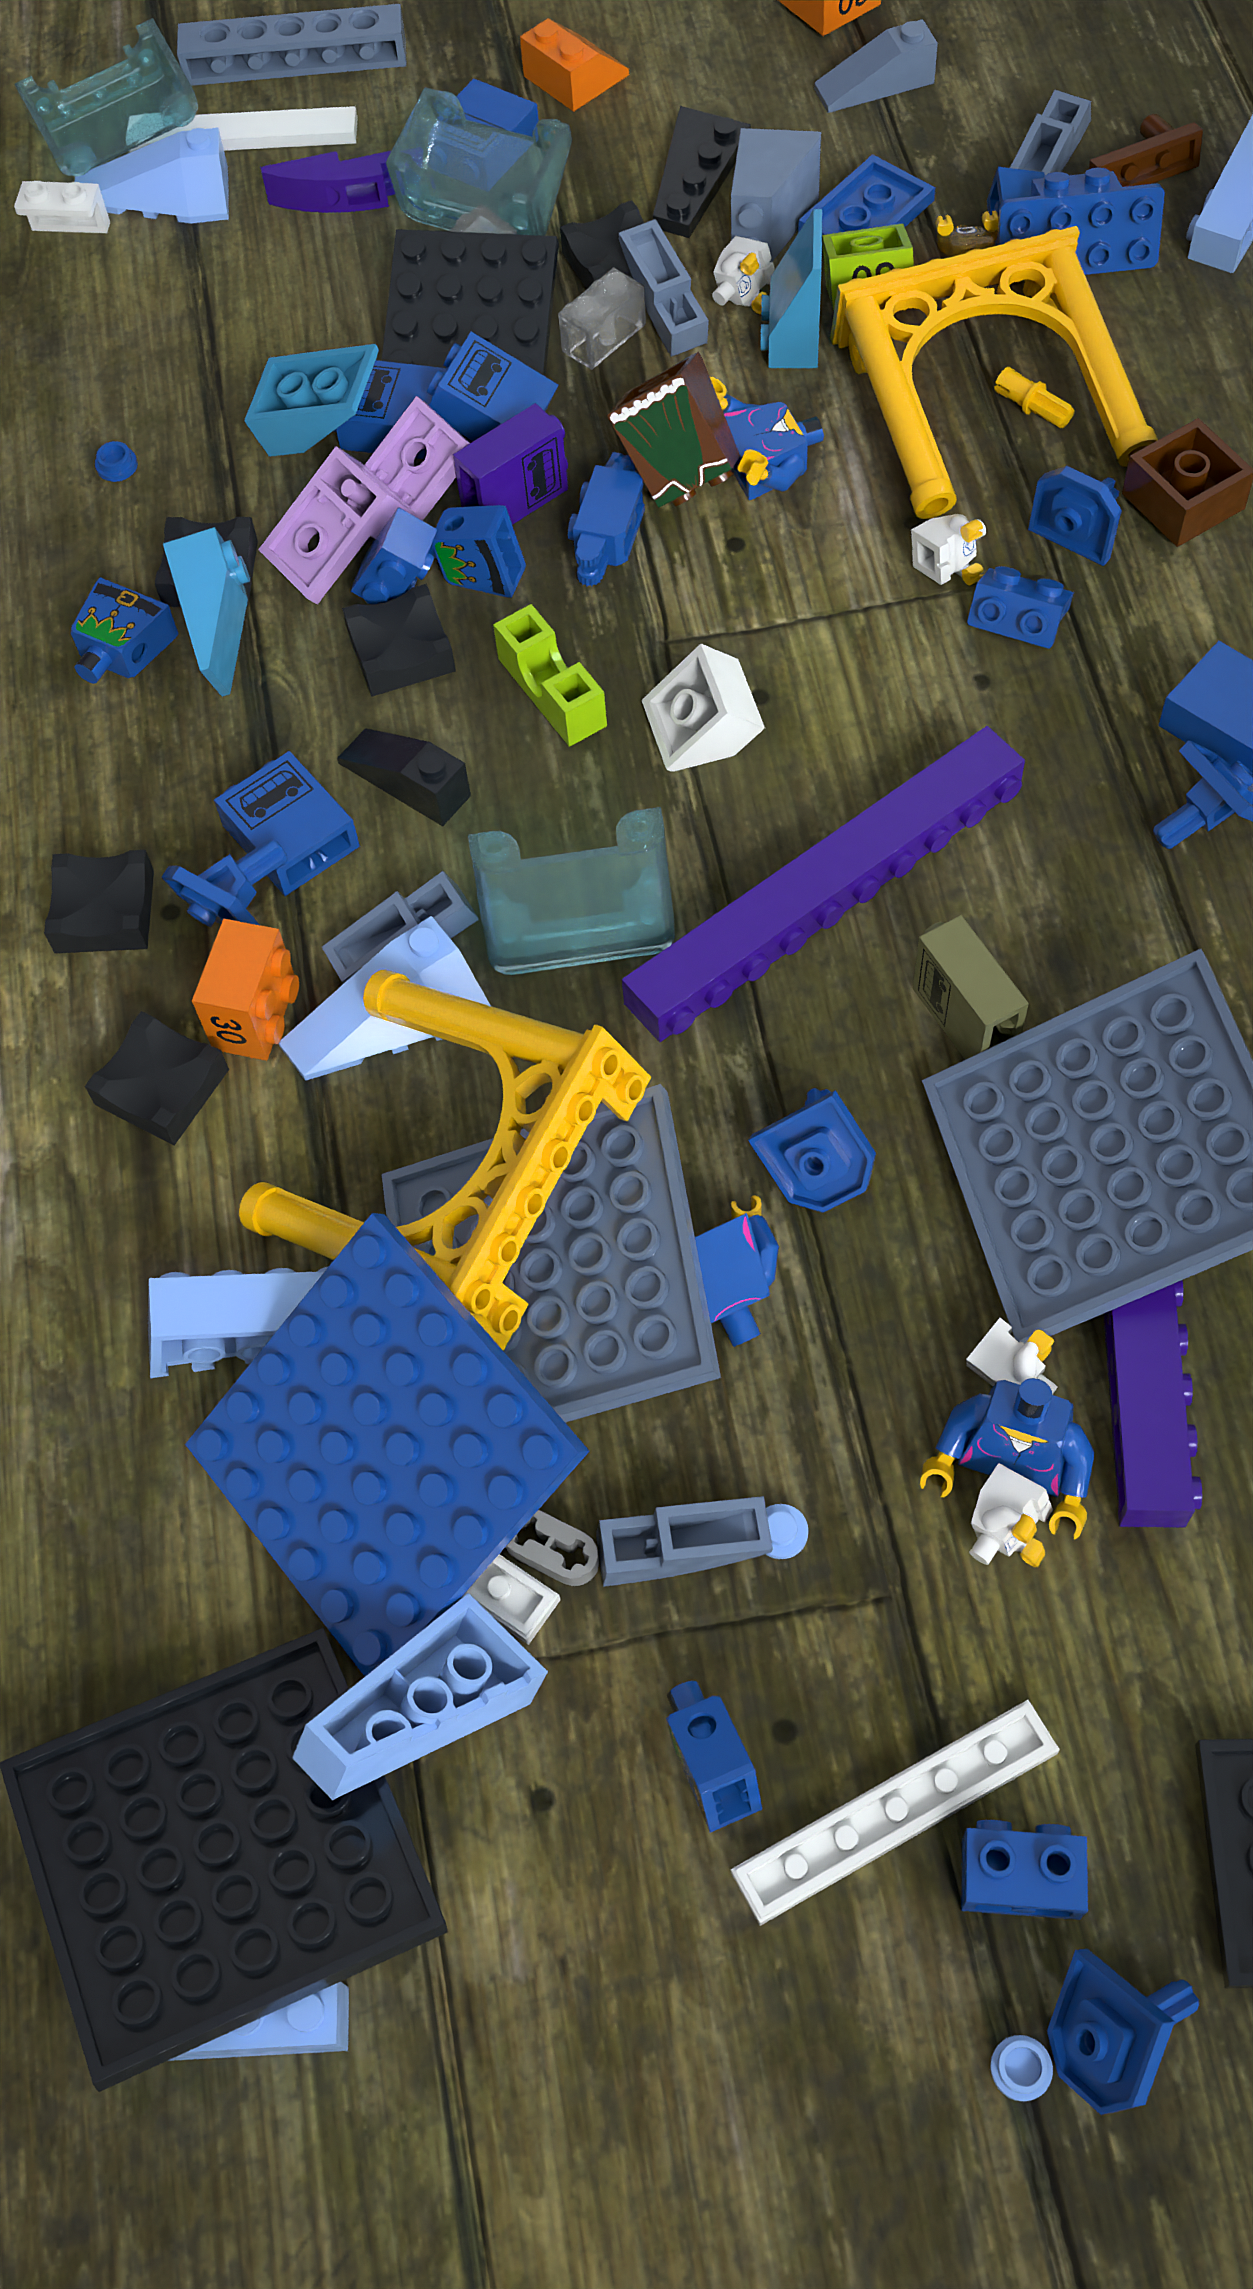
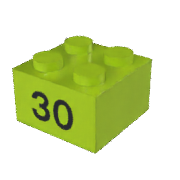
M904 224L822 235L826 287L833 310L835 308L838 285L847 283L852 279H865L885 274L892 269H905L914 266L913 247Z

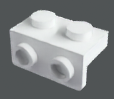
M22 181L14 207L17 215H27L32 231L108 232L110 220L99 184Z

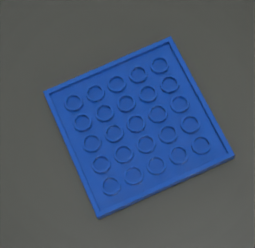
M372 1213L185 1444L364 1676H367L457 1603L590 1452L386 1215Z

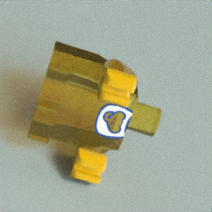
M988 211L983 213L982 222L984 228L981 226L968 227L964 224L954 228L949 215H945L946 220H943L942 216H938L935 221L938 231L937 246L944 254L948 255V258L965 254L973 249L993 247L998 236L999 216L996 211H992V215H989Z

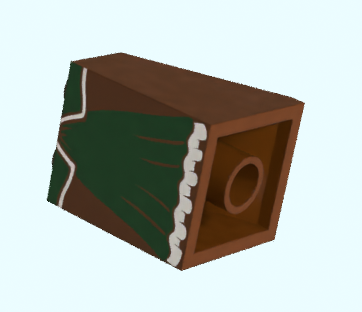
M699 351L627 391L607 414L658 508L671 501L674 506L681 505L696 495L695 488L707 482L711 487H714L733 475L731 469L738 461L740 454Z

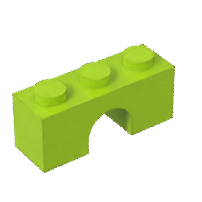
M532 604L493 624L499 661L569 747L607 726L604 691L580 662L567 668L559 653L555 632Z

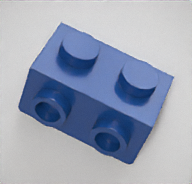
M1003 566L996 567L995 569L989 568L977 582L967 620L968 625L1044 648H1051L1054 644L1060 621L1070 608L1074 592L1063 589L1064 586L1055 580L1038 579L1033 581L1020 577L1021 573L1013 568Z

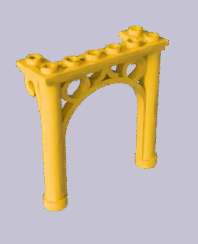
M1077 226L1062 230L1053 229L1042 235L1022 240L1013 239L1002 245L986 249H973L965 254L945 259L937 258L925 264L905 269L896 268L885 274L865 279L856 278L838 285L830 340L832 345L838 344L839 348L849 346L851 361L856 373L862 374L867 372L910 485L912 491L910 500L917 517L930 519L940 516L955 505L957 497L915 390L912 379V364L919 350L933 335L963 319L988 314L1016 315L1035 320L1059 334L1070 346L1077 359L1121 466L1127 467L1130 455L1158 440L1154 429L1146 424L1076 255L1077 241L1080 234ZM1025 280L1023 288L1025 296L1013 292L1009 285L1013 282ZM999 284L997 294H994V288H983ZM950 296V298L942 301L941 310L937 312V303L934 299ZM916 308L923 311L927 318L920 326L900 323L893 315L900 310ZM891 337L908 343L902 361L899 360Z
M380 970L368 980L363 995L365 1009L371 1016L489 1054L495 1060L501 1074L503 1083L501 1117L492 1144L478 1169L462 1189L439 1209L418 1221L396 1228L412 1246L432 1240L436 1251L435 1255L416 1248L414 1249L504 1351L512 1334L519 1327L521 1318L529 1305L502 1283L511 1265L518 1258L523 1243L535 1221L543 1212L547 1199L563 1170L568 1166L571 1155L588 1124L593 1120L600 1102L602 1101L619 1119L628 1121L637 1103L642 1099L651 1076L601 1026L594 1025L592 1030L587 1029L584 1034L410 982L408 977L397 972ZM513 1057L536 1063V1065L520 1073ZM552 1082L551 1092L543 1106L534 1113L526 1114L525 1099L543 1084ZM522 1127L529 1132L527 1139L520 1135ZM260 1182L250 1187L244 1194L239 1208L240 1221L248 1230L263 1236H278L332 1260L339 1255L364 1224L362 1221L266 1182ZM488 1195L493 1199L490 1206L483 1201ZM478 1214L479 1221L470 1239L463 1246L453 1249L455 1226L468 1217Z

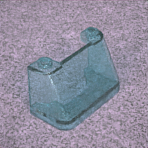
M153 18L136 26L139 40L133 48H131L130 44L123 46L126 60L60 91L54 80L47 83L48 88H42L30 76L14 84L33 129L63 174L76 177L82 176L90 169L177 127H184L193 121L198 110L195 92Z
M424 87L386 161V165L401 210L417 222L453 232L547 235L572 145L569 124L562 123L556 119L539 120L533 129V137L466 120L462 105L454 94L448 91H438Z
M661 807L636 810L623 816L616 826L618 846L521 860L517 841L510 834L502 831H490L468 835L487 955L490 965L496 971L515 975L653 955L662 952L673 943L675 939V921Z

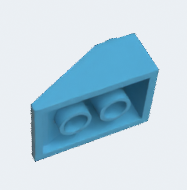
M813 209L771 275L770 295H762L761 320L769 321V324H761V351H769V368H818L822 209Z
M376 344L271 357L268 359L244 421L269 457L304 453L356 414L379 352Z
M214 527L164 543L163 546L200 672L223 697L231 693L248 601L244 583L250 582L244 560L242 556H237L232 541L224 542Z

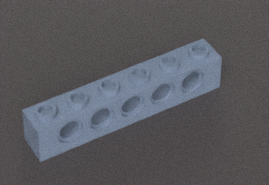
M390 4L178 24L177 55L185 86L406 66V40L401 5Z

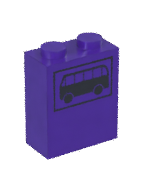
M534 403L454 453L453 459L461 507L506 506L513 525L568 490L566 471L568 469V462L565 457L563 441L565 431L559 419L554 415H548L539 405Z

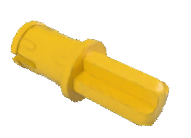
M1011 367L1005 368L996 380L998 385L994 387L995 392L1016 402L1022 407V411L1025 414L1029 415L1031 412H1034L1059 428L1066 427L1074 415V409L1069 403L1046 391L1045 383L1041 381L1035 383Z

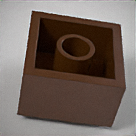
M1197 418L1129 456L1122 494L1176 547H1179L1245 509L1253 482V468L1205 423Z

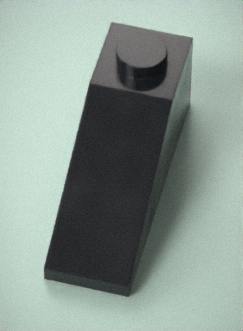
M365 728L337 757L338 764L442 827L471 797L465 763L429 741Z

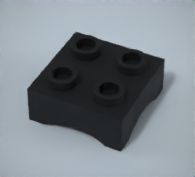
M632 200L620 204L611 213L598 220L588 223L571 222L560 226L562 253L595 303L636 288L619 241L620 232L644 224L640 212Z
M166 517L164 543L214 527L224 542L232 541L237 556H242L250 578V582L244 583L248 607L258 544L252 518L235 517L232 520L220 523H200L182 517ZM164 550L160 568L156 573L155 586L161 602L168 604L169 607H181Z
M427 583L413 587L405 594L388 602L374 605L355 604L342 608L347 631L371 697L456 672L452 647L439 620Z
M129 850L120 855L101 858L82 857L69 853L53 854L51 865V904L45 920L44 934L54 954L148 949L154 869L146 850Z
M141 1011L132 1022L129 1032L116 1054L103 1068L93 1074L85 1088L94 1105L175 1146L227 1074L229 1068L221 1050L209 1044L189 1039L170 1029L155 1017Z

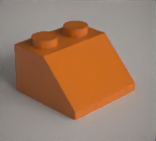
M549 18L520 36L524 77L573 112L629 76V68L578 33Z

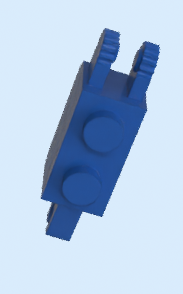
M613 452L605 466L595 465L590 482H584L582 485L580 510L578 514L573 513L570 518L568 539L574 541L575 559L579 565V568H577V579H579V582H582V585H590L591 587L597 585L603 579L602 575L605 574L607 565L618 566L628 561L645 511L642 493L643 479L638 474V470L629 455Z

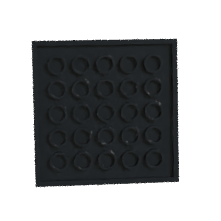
M324 1628L0 1762L1 1773L91 2080L98 2092L448 1933L445 1919L385 1775L332 1800L292 1758L306 1724L349 1690Z

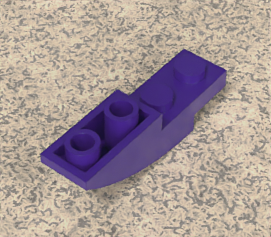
M416 146L339 161L337 151L260 167L269 205L305 212L337 213L389 207L387 196L424 189Z

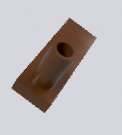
M1150 114L1143 120L1140 127V133L1146 140L1093 158L1089 162V169L1105 168L1113 171L1122 187L1152 184L1199 167L1203 129L1195 122L1174 129L1158 114Z

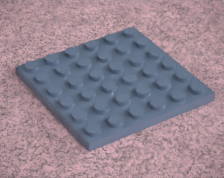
M1198 949L922 1080L1006 1316L1012 1327L1014 1338L1018 1342L1025 1344L1035 1330H1042L1047 1335L1052 1336L1253 1250V1059L1202 949Z
M661 1084L645 1089L642 1099L637 1103L628 1121L619 1119L604 1103L599 1104L593 1120L588 1124L572 1153L568 1166L563 1170L547 1199L543 1212L535 1221L523 1243L518 1258L511 1265L502 1282L529 1304L521 1318L519 1327L507 1343L504 1353L564 1422L721 1378L669 1096ZM523 1128L520 1135L527 1139L529 1132ZM494 1138L382 1174L387 1218L395 1227L418 1221L439 1209L469 1181L486 1156ZM488 1195L483 1201L490 1206L493 1199ZM478 1214L468 1217L455 1226L453 1249L463 1246L470 1239L479 1221ZM432 1240L412 1246L431 1255L436 1253Z

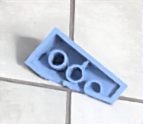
M195 128L190 131H180L75 176V182L99 184L107 213L121 214L126 209L142 211L144 218L156 219L159 213L176 215L178 222L183 223L229 219L228 165L219 128Z
M432 916L387 944L280 1041L279 1047L305 1081L359 1065L365 1057L392 1050L393 1054L409 1050L408 1044L435 1037L375 1018L366 1011L363 1002L365 986L371 976L377 971L390 970L408 977L410 982L491 1006L460 950ZM435 1037L436 1041L442 1040L441 1038Z

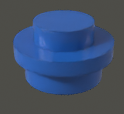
M108 442L102 445L96 454L95 467L97 473L102 479L107 481L125 480L136 471L138 466L135 453L122 442Z

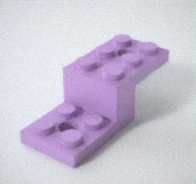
M416 396L365 465L336 446L258 550L308 600L318 605L370 536L375 539L398 507L418 519L424 520L456 478L453 454L470 443L428 404ZM426 448L425 460L420 465L414 467L416 454ZM319 533L320 540L318 546L309 552L308 544L310 539Z

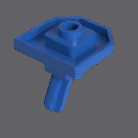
M1069 466L1044 473L1037 481L1028 530L1104 566L1111 557L1122 511L1116 502L1120 491L1114 488L1115 480L1108 477L1100 482Z
M1188 740L1179 752L1199 772L1202 778L1186 794L1187 803L1157 824L1153 829L1157 841L1167 849H1172L1202 826L1207 831H1210L1235 812L1238 816L1253 822V773L1240 761L1236 760L1233 764H1230L1215 752Z
M271 838L238 861H235L229 854L198 876L180 866H168L161 878L180 898L190 905L187 912L206 926L211 927L214 922L221 925L223 919L260 925L246 909L257 893L252 885L284 864L288 858L278 841Z
M817 1088L811 1089L807 1093V1100L803 1108L757 1131L748 1140L788 1202L819 1212H825L865 1192L869 1185L876 1152L836 1090L830 1092L828 1089L822 1091Z
M1089 1949L1075 1950L1047 2029L1058 2076L1100 2115L1145 2105L1173 2026L1196 2012L1199 2007V1999L1193 1993L1192 1986L1185 1980L1171 1982L1145 1997Z

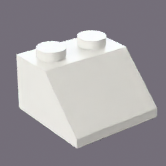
M703 644L695 648L641 700L666 770L672 772L735 756L765 729L739 660Z

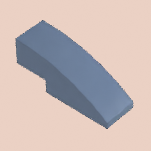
M1054 90L1043 114L1037 113L1010 168L1044 172L1045 175L1052 172H1061L1071 158L1091 121V101Z
M656 219L620 232L619 241L645 308L669 355L672 357L706 344L709 320L691 292V278Z
M442 871L406 898L398 891L323 945L322 949L341 981L345 983L392 940L430 916L433 917L450 939L478 921L479 918L459 886Z
M764 1496L656 1507L654 1515L599 1520L596 1532L603 1587L707 1570L768 1554L773 1550Z

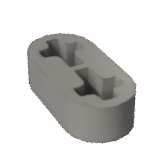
M540 1510L531 1517L522 1529H527L530 1523L535 1524L537 1536L546 1541L545 1546L530 1539L523 1546L518 1545L517 1535L506 1546L508 1553L516 1560L570 1586H579L591 1581L599 1567L597 1546L591 1537ZM558 1547L568 1553H574L577 1547L583 1548L584 1560L587 1563L585 1566L576 1563L571 1570L565 1569L564 1557L554 1550Z

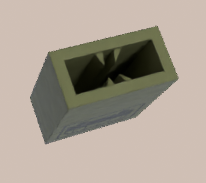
M962 915L947 923L938 922L927 928L918 941L913 990L963 1058L966 1060L1021 1034L1029 1003Z

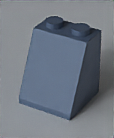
M741 128L731 192V241L735 236L768 243L772 258L770 262H773L799 229V219L819 202L821 132Z

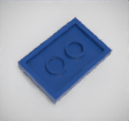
M872 154L799 219L798 233L813 209H822V235L896 224H904V227H906L934 201L935 187Z

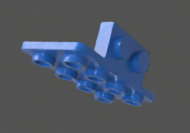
M1091 168L1085 174L1068 175L1063 172L1048 173L1045 175V178L1032 179L1031 197L1005 199L1001 202L999 206L997 246L1013 239L1022 240L1045 234L1053 229L1062 230L1077 226L1080 234L1077 241L1076 255L1085 275L1152 268L1159 259L1165 192L1162 186L1157 183L1122 187L1115 173L1105 168Z

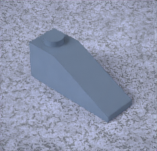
M923 19L886 29L814 83V90L826 111L830 113L934 84L938 43Z

